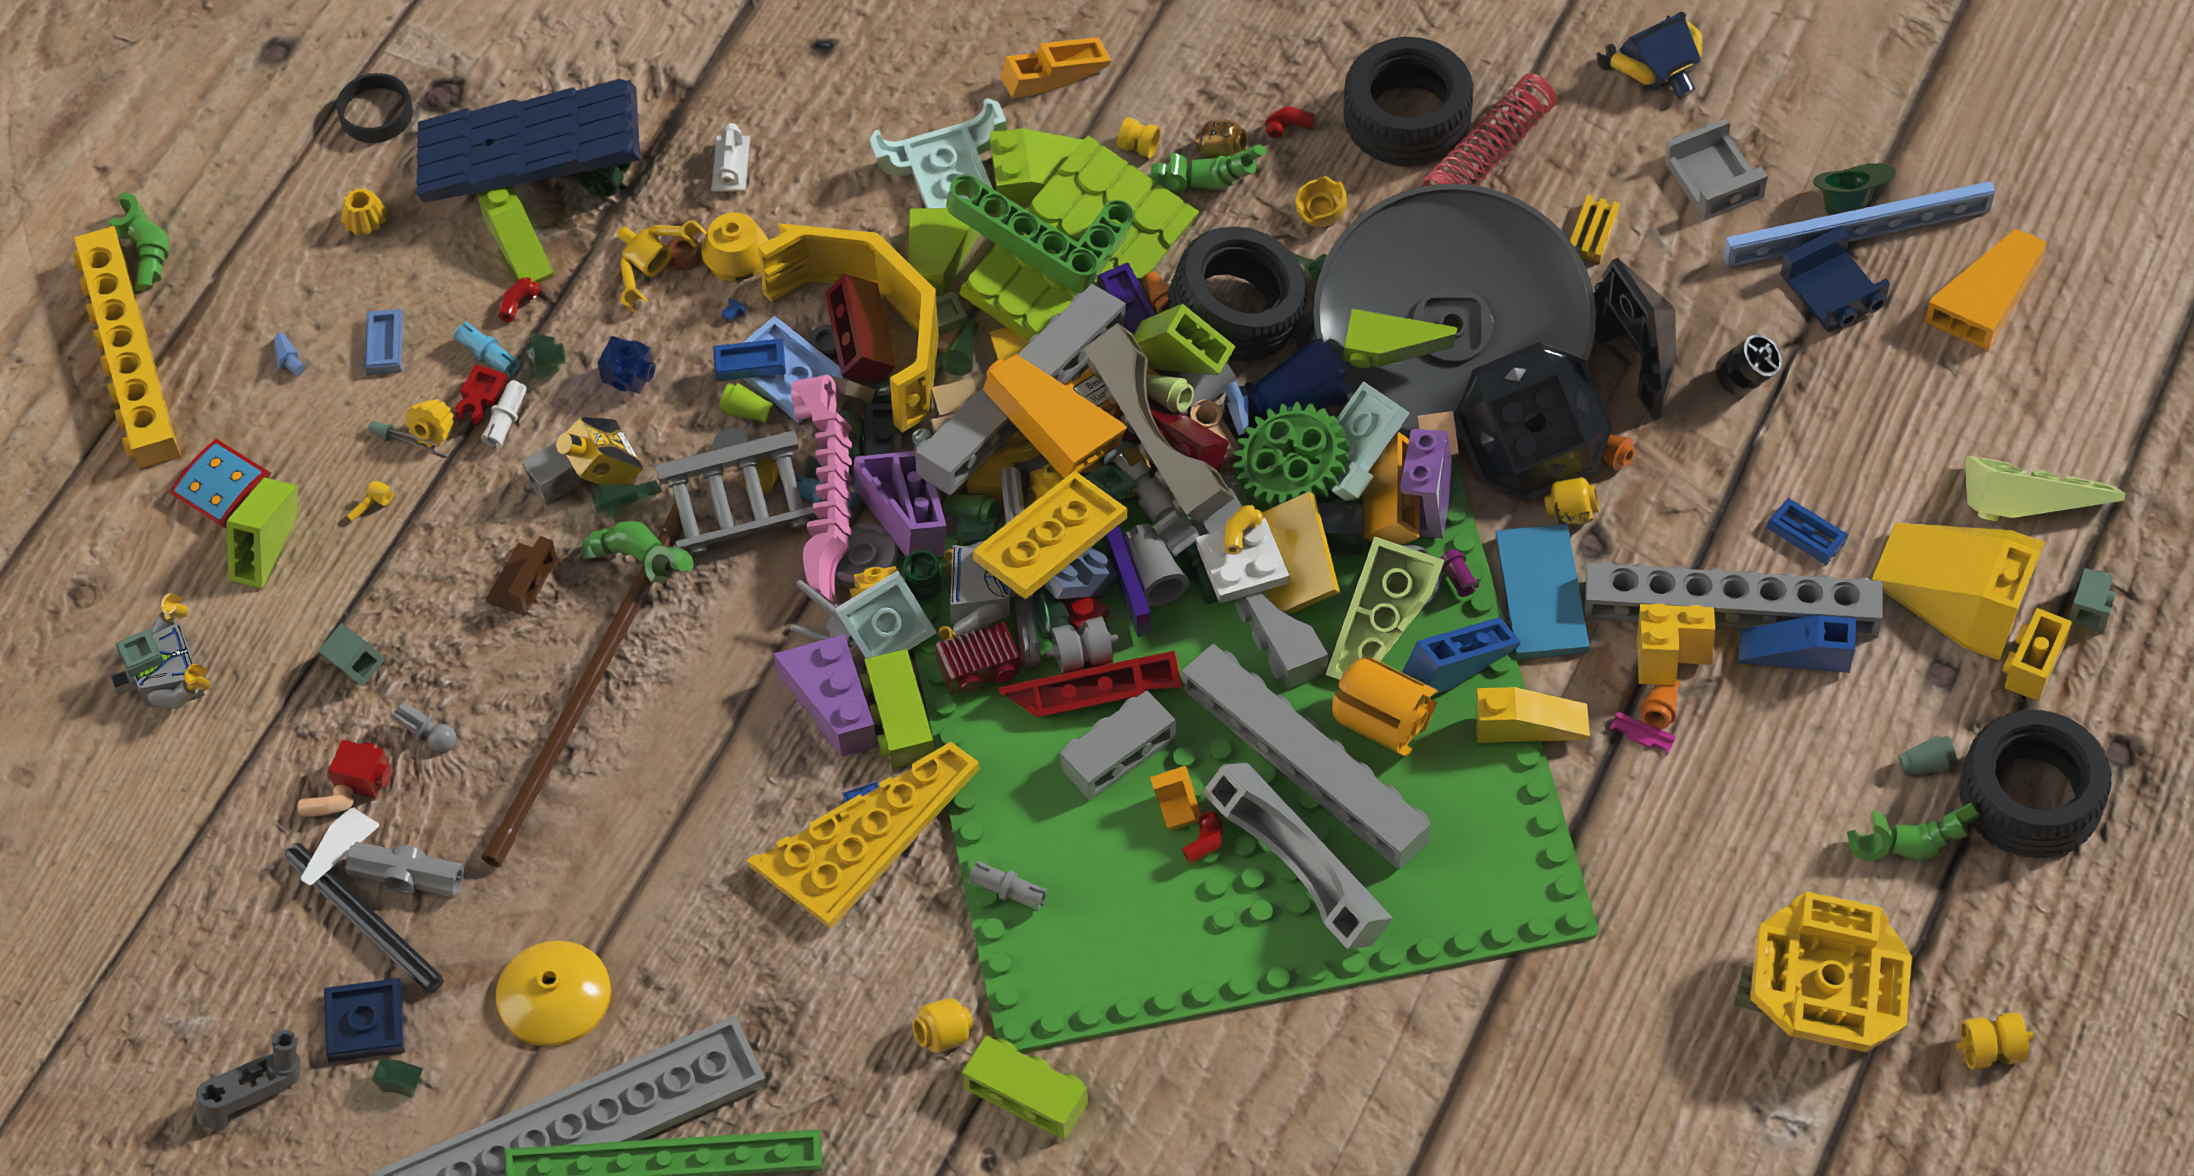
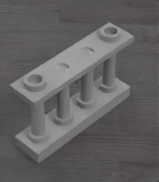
M795 430L655 465L659 484L667 483L668 488L673 489L686 538L676 541V548H682L690 556L706 552V546L787 525H790L791 529L803 528L807 526V522L816 518L813 506L803 507L790 459L793 456L792 451L798 450L799 446ZM772 457V460L777 462L790 512L771 517L768 515L756 470L758 460ZM737 466L738 470H742L755 521L736 526L733 523L721 475L724 474L723 469ZM702 475L703 479L708 481L720 530L699 535L686 486L689 483L688 478Z

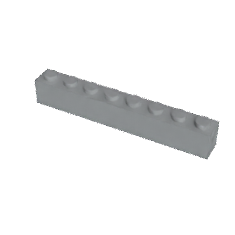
M1091 284L1082 294L1078 293L1061 314H1056L1040 334L1032 336L1027 346L1018 355L1064 384L1090 361L1089 356L1084 350L1087 345L1117 323L1125 327L1126 303ZM982 388L974 397L967 398L961 409L951 419H945L940 425L939 430L929 440L926 439L920 443L915 453L916 475L951 495L1018 428Z
M1212 644L1182 670V690L1398 870L1403 868L1430 842L1432 823H1430V819L1421 809L1416 807L1413 809L1402 799L1400 793L1393 786L1384 785L1378 780L1369 766L1363 762L1358 763L1350 757L1340 742L1327 738L1320 732L1319 727L1312 719L1308 717L1303 718L1293 710L1292 705L1284 696H1276L1266 687L1264 681L1257 674L1249 673L1242 668L1232 653L1226 650L1223 652L1215 644Z

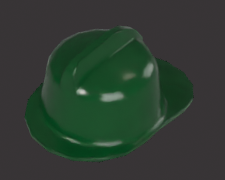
M1869 163L1841 171L1821 173L1815 176L1813 183L1823 192L1826 212L1834 215L1865 208L1872 198L1874 188L1891 181L1895 177L1896 171L1894 167L1888 164Z

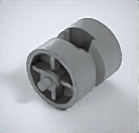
M1102 616L1081 622L1080 628L1077 630L1072 625L1052 628L1053 645L1051 650L1046 651L1047 658L1054 656L1055 660L1057 659L1062 674L1082 670L1085 662H1089L1093 667L1113 663L1112 642L1119 641L1118 635H1110Z

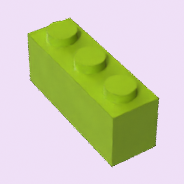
M903 649L864 659L866 673L861 674L860 678L865 696L872 695L874 704L868 705L874 726H881L882 735L877 736L881 756H889L893 770L912 765L934 752L932 734L908 650Z
M986 1035L962 1071L965 1090L1064 1141L1088 1105L1087 1087L1081 1079L1073 1074L1065 1073L1063 1075L1051 1069L1045 1060L1037 1056H1031L1030 1058L1018 1052L1013 1044L1004 1039L995 1040Z

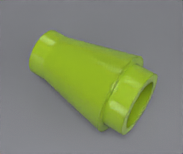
M728 383L719 403V409L725 411L726 416L758 420L764 423L768 422L774 407L773 403L761 398L740 383L736 385Z

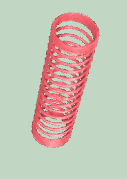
M1525 74L1513 86V89L1509 90L1507 96H1504L1494 106V109L1490 110L1487 116L1482 118L1481 123H1478L1474 130H1471L1468 136L1464 137L1461 143L1457 144L1454 150L1448 154V157H1445L1441 164H1438L1435 170L1426 176L1422 181V187L1430 186V180H1435L1437 184H1454L1447 176L1451 177L1457 184L1472 185L1470 177L1477 180L1475 186H1478L1479 181L1484 180L1486 174L1492 172L1493 167H1497L1499 160H1503L1506 157V153H1510L1512 147L1518 145L1519 140L1525 137V133H1529L1532 130V126H1536L1538 120L1542 119L1544 114L1548 113L1557 104V96L1551 84L1539 75ZM1525 80L1533 81L1534 83L1538 84L1544 91H1542L1538 86L1532 83L1525 82ZM1525 85H1529L1542 93L1548 105L1541 104L1533 94L1527 91ZM1515 91H1519L1522 98L1516 96ZM1509 98H1514L1517 106L1509 103ZM1517 99L1526 104L1534 113V116L1526 112L1520 106ZM1502 105H1507L1510 112L1503 110ZM1511 106L1516 108L1519 112H1521L1527 119L1528 123L1520 119L1514 113ZM1496 111H1500L1504 119L1497 117ZM1536 111L1541 112L1542 115L1538 117ZM1505 114L1511 116L1514 120H1516V122L1520 125L1521 129L1515 127L1507 119ZM1529 117L1535 119L1533 124H1531ZM1494 118L1498 127L1491 124L1489 119ZM1499 121L1506 124L1512 130L1515 136L1509 134L1500 125ZM1522 124L1529 126V128L1525 130ZM1483 125H1488L1491 133L1483 130ZM1492 127L1501 132L1507 139L1508 143L1500 139L1497 136V134L1493 131ZM1516 131L1521 132L1522 136L1518 137ZM1476 132H1482L1485 140L1477 137ZM1485 134L1491 136L1500 145L1501 149L1494 146ZM1510 138L1515 139L1516 142L1512 144ZM1470 139H1475L1479 147L1470 144ZM1479 141L1487 145L1495 154V156H1492L1490 153H1488L1481 146ZM1503 144L1509 146L1507 151H1505ZM1463 145L1469 146L1472 154L1464 151ZM1473 148L1477 149L1481 154H1483L1484 157L1488 160V163L1483 161L1474 152ZM1496 151L1503 153V155L1498 157ZM1457 152H1461L1466 161L1458 158ZM1466 155L1473 158L1480 165L1482 170L1474 166ZM1490 158L1495 159L1496 163L1492 164ZM1450 159H1455L1459 168L1452 165ZM1460 162L1464 163L1467 167H1469L1471 171L1475 174V177L1469 174L1462 167ZM1482 163L1486 166H1489L1490 169L1488 171H1485V168L1482 165ZM1449 166L1453 175L1445 172L1443 167ZM1453 169L1460 172L1466 178L1468 183L1460 179V177L1455 173ZM1476 171L1483 173V176L1479 178Z

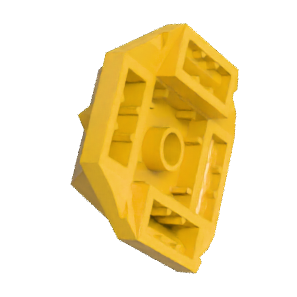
M1805 891L1795 898L1792 903L1773 914L1758 927L1756 931L1750 1000L1789 1036L1868 1052L1901 1033L1907 1026L1912 956L1901 938L1888 924L1890 921L1881 907ZM1823 977L1831 979L1835 985L1829 984Z

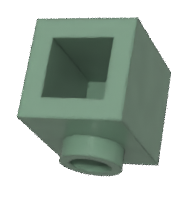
M343 623L337 627L318 650L362 687L386 659Z

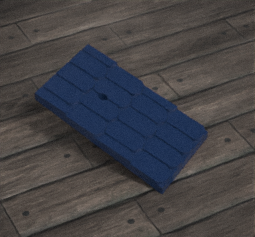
M616 79L580 90L571 87L521 102L509 100L474 111L465 108L419 121L416 195L423 203L640 161L637 88L630 80Z

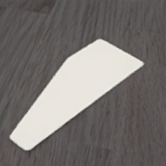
M350 808L330 825L301 876V880L308 885L314 884L347 855L351 845H354L355 842H362L379 827V823L357 809Z

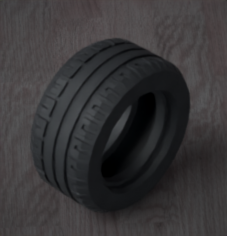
M1419 37L1391 38L1375 44L1360 54L1347 72L1344 87L1345 127L1352 141L1362 151L1381 162L1406 167L1432 163L1444 158L1454 150L1456 145L1461 143V140L1466 137L1470 129L1473 106V81L1470 71L1466 68L1462 59L1438 42ZM1412 86L1424 88L1434 93L1443 103L1436 111L1428 115L1409 118L1394 116L1381 110L1374 100L1380 93L1389 88Z
M1238 226L1222 227L1199 235L1184 250L1169 287L1168 305L1169 309L1184 304L1231 342L1235 348L1227 361H1256L1275 354L1290 339L1305 307L1307 283L1304 272L1294 255L1278 240L1252 228ZM1215 275H1231L1247 280L1262 291L1268 299L1270 309L1262 313L1252 314L1229 309L1214 299L1207 289L1205 280Z
M2032 709L2014 711L2013 713L1997 717L1985 725L1973 739L1960 778L1959 796L1961 804L1965 806L1973 802L1980 813V817L1970 821L1971 826L1990 844L2017 856L2048 858V856L2057 857V855L2073 851L2074 848L2081 846V843L2086 842L2093 834V831L2096 830L2108 801L2112 785V771L2110 770L2111 766L2105 750L2100 746L2101 744L2095 739V736L2089 733L2081 724L2054 712ZM2022 758L2043 760L2059 768L2069 779L2075 793V798L2058 808L2048 810L2027 808L2013 801L2000 788L1995 771L2012 760Z

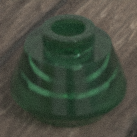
M536 333L527 339V353L532 376L543 381L560 372V364H566L563 343L557 344L555 337Z

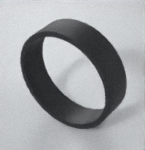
M371 73L357 77L341 90L337 98L336 108L342 128L350 137L361 142L380 143L393 139L408 127L413 117V106L406 85L398 78L389 74ZM389 89L399 93L406 99V104L401 114L383 126L373 128L360 127L350 123L344 117V112L349 102L357 95L368 90Z

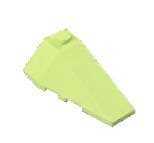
M1966 456L1967 504L1978 512V517L1999 521L2000 516L2016 518L2124 501L2126 493L2112 485L2066 476L2065 481L2062 482L2059 481V476L2047 473L2044 470L2034 468L2031 471V475H2029L2023 469L2012 467V463Z
M1374 536L1326 676L1340 680L1349 666L1363 657L1374 658L1381 662L1433 595L1444 560Z

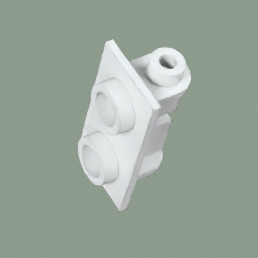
M734 123L726 124L725 128L721 130V136H716L712 191H746L750 136H742L738 126Z

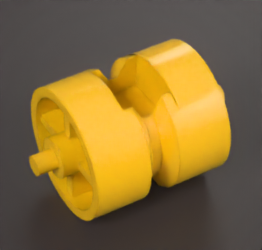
M2018 1011L1999 1014L1997 1020H1993L1992 1023L1987 1018H1969L1961 1021V1042H1956L1955 1047L1956 1050H1963L1966 1063L1971 1070L1989 1068L1992 1065V1061H1996L1997 1058L2002 1064H2016L2028 1061V1040L2034 1039L2033 1031L2027 1032L2024 1020Z

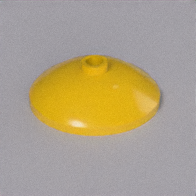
M547 941L523 950L504 968L496 988L497 1009L507 1029L522 1041L543 1047L570 1044L589 1034L603 1019L611 999L610 979L602 961L586 947L569 941ZM549 978L556 979L555 982L550 985L544 984V981Z

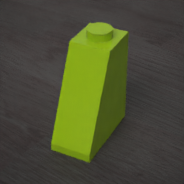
M947 208L910 209L909 264L935 288L936 295H944L980 233L953 217Z
M1184 304L1142 320L1133 335L1146 355L1148 365L1152 369L1216 376L1220 374L1235 348L1231 342Z
M264 477L227 520L229 581L263 588L298 515L297 485Z

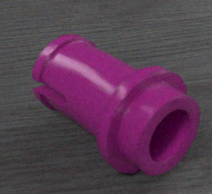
M1453 549L1445 552L1440 557V559L1444 560L1441 572L1448 575L1460 597H1467L1476 591L1475 588H1479L1478 581L1475 580L1465 563L1466 556L1463 553Z

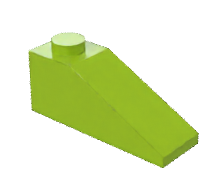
M512 186L478 192L477 196L483 219L517 279L530 277L531 281L541 283L555 277L530 220Z
M1352 309L1344 346L1343 361L1349 362L1352 366L1358 368L1380 367L1453 348L1457 327Z

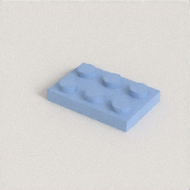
M774 316L744 342L783 338L786 374L743 378V380L799 424L804 419L797 420L795 418L794 405L791 399V385L795 380L822 375L849 379L842 377L840 367Z

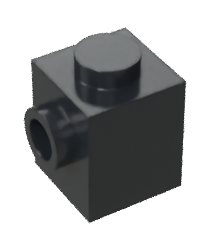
M1319 503V513L1330 553L1362 554L1363 504Z

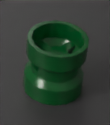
M927 550L911 552L903 562L905 583L915 598L920 600L932 598L941 588L939 560L935 554Z

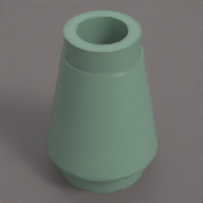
M1936 735L1898 755L1905 776L1949 771L1950 766L1958 763L1955 749L1949 736L1940 738L1939 735Z

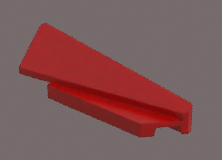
M1174 650L998 687L1000 694L1009 698L1035 717H1041L1140 696L1145 692V689L1182 687L1177 651Z

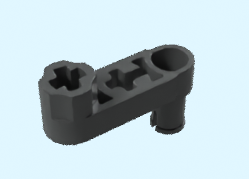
M289 1030L278 1031L272 1037V1054L262 1056L200 1084L196 1091V1118L198 1123L205 1128L213 1130L222 1129L228 1125V1119L232 1113L282 1092L287 1087L295 1084L300 1077V1057L296 1053L298 1039L297 1037L294 1038L295 1034ZM248 1080L251 1084L256 1083V1086L250 1087L248 1084H243V1081Z

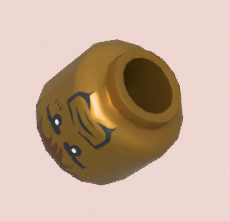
M1210 120L1204 124L1202 131L1196 135V150L1202 154L1203 159L1216 158L1221 155L1225 157L1233 156V154L1248 148L1247 132L1241 128L1238 122L1233 120Z

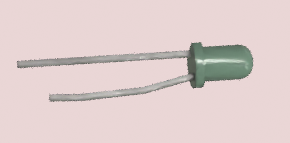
M371 421L368 425L370 433L382 437L385 441H389L390 437L448 457V454L392 435L393 433L406 435L436 446V443L429 440H422L417 436L396 431L392 424L386 425L377 421Z

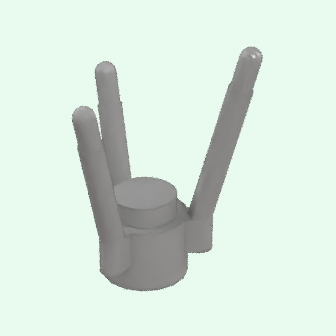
M798 580L796 585L832 615L826 626V629L830 631V636L794 624L790 626V630L818 641L845 634L848 647L854 646L856 642L835 608L842 604L836 598L835 602L829 603L802 580Z

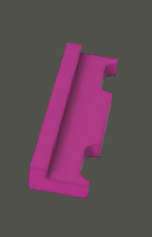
M1617 712L1615 720L1610 727V731L1618 730L1627 735L1626 739L1647 748L1655 746L1663 749L1666 755L1669 754L1676 739L1675 735L1620 712Z

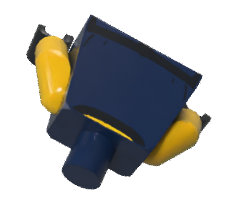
M1678 12L1672 17L1667 15L1666 20L1629 37L1619 49L1620 52L1616 53V47L1613 44H1608L1605 46L1606 55L1600 52L1596 53L1597 63L1601 69L1610 70L1615 68L1642 84L1648 85L1653 91L1670 84L1678 99H1681L1696 90L1688 74L1701 62L1702 33L1686 20L1685 12Z

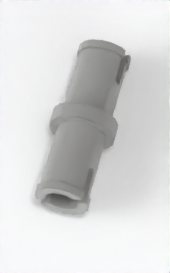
M979 860L973 867L969 877V883L999 894L1000 899L1004 901L1012 899L1038 912L1041 910V906H1043L1048 893L1047 888L1039 887L1018 878V873L1010 870L1006 873Z

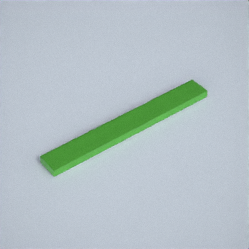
M821 1129L505 1149V1176H750L823 1171Z

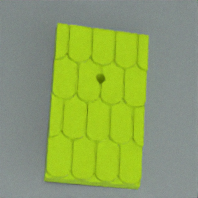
M1089 135L1061 165L1057 173L1026 209L1078 242L1108 202L1112 200L1127 202L1134 211L1130 230L1124 242L1101 273L1128 262L1139 283L1145 274L1155 270L1199 213L1197 209L1188 203L1185 204L1181 198L1162 185L1156 184V181L1132 165H1128V162L1108 148L1102 147L1099 142ZM1111 219V221L1116 224H1122L1117 220ZM1016 231V232H1017L1018 234H1020V235H1023V236H1026V235H1027L1026 233H1024V232H1022V231ZM996 244L970 274L958 294L1023 339L1029 341L1035 334H1040L1056 314H1061L1078 293L1082 294L1083 292H1074L1067 289ZM1093 244L1095 247L1104 248L1099 244ZM1045 250L1050 254H1057L1052 250ZM1074 268L1078 272L1085 273L1081 268ZM1095 280L1093 284L1100 288L1098 282Z

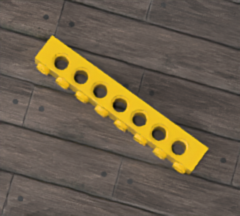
M115 226L76 236L74 239L78 251L72 252L77 271L84 272V277L79 278L84 297L91 298L92 303L86 304L91 323L98 324L99 329L93 330L98 349L105 350L106 355L101 356L100 360L105 376H112L113 382L107 383L113 404L119 402L120 409L114 410L120 430L126 429L128 436L122 437L126 455L128 458L135 457L139 469L179 458L181 456L124 251Z

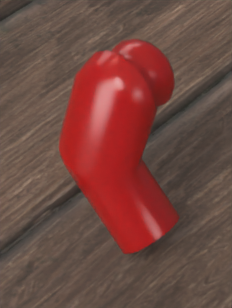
M1284 106L1267 117L1265 121L1266 134L1272 138L1281 137L1284 129L1292 124L1310 130L1314 123L1315 113L1291 106Z
M522 277L503 294L498 313L499 319L505 322H513L520 300L524 296L530 300L535 299L540 290L539 283L531 281L530 277Z
M1207 811L1201 814L1198 821L1201 825L1198 840L1182 848V853L1190 865L1213 853L1221 845L1224 826L1216 812Z

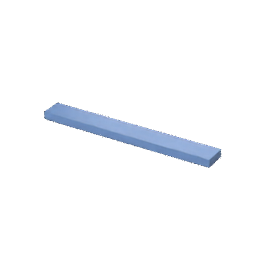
M1990 181L1727 237L1723 259L1726 266L1730 268L1781 257L1785 253L1841 225L1850 235L1848 242L1988 213L1991 210L1995 188Z

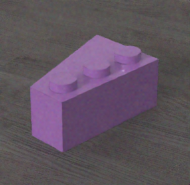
M845 634L774 653L779 679L794 693L802 708H806L815 720L818 728L841 757L877 747L873 720Z

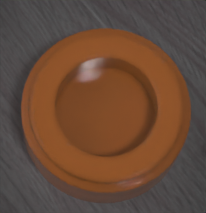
M676 237L668 243L667 246L672 252L669 262L671 267L677 270H689L698 265L701 260L699 243L694 238L693 241L697 244L696 247L689 244L683 237Z

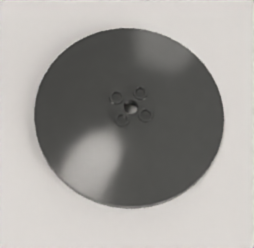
M1437 184L1404 191L1381 201L1360 215L1340 235L1325 259L1318 277L1314 297L1313 324L1321 361L1330 380L1341 396L1349 402L1364 381L1410 413L1398 430V432L1409 439L1411 430L1418 429L1417 416L1449 411L1454 413L1472 369L1539 341L1586 360L1588 363L1595 335L1596 307L1591 280L1577 250L1566 235L1540 211L1524 201L1490 188L1466 184ZM1352 309L1441 325L1445 321L1453 319L1462 325V329L1456 333L1453 348L1380 367L1358 368L1352 366L1349 362L1343 361L1344 346ZM1537 411L1529 413L1525 418V426L1529 431L1544 422L1543 416ZM1455 424L1458 450L1466 449Z

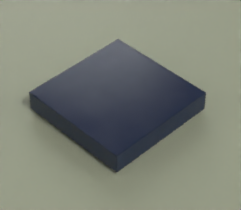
M400 978L324 988L326 1057L328 1062L406 1052L403 984Z

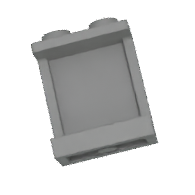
M1727 119L1716 123H1708L1698 130L1677 135L1667 142L1664 163L1703 221L1764 198L1768 176L1762 167L1751 169L1729 136L1730 123Z

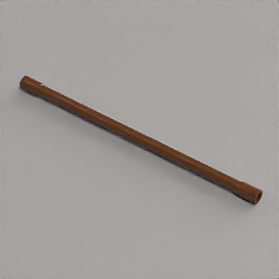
M676 503L669 512L658 536L659 541L665 547H673L684 532ZM645 564L642 565L503 821L494 831L484 849L481 859L486 864L495 868H500L515 842L518 830L654 582H651L647 577Z

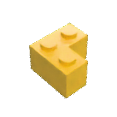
M1661 603L1652 605L1640 604L1637 630L1639 684L1676 686L1678 663L1712 665L1716 630L1714 607H1703L1700 605L1674 606Z

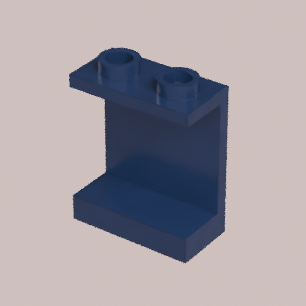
M1842 225L1785 253L1780 273L1827 332L1838 327H1847L1856 318L1868 312L1875 313L1886 304L1890 282L1887 279L1873 284L1846 252L1850 235Z

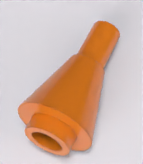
M1610 435L1601 459L1616 471L1620 470L1623 466H1628L1635 454L1633 440L1629 437Z

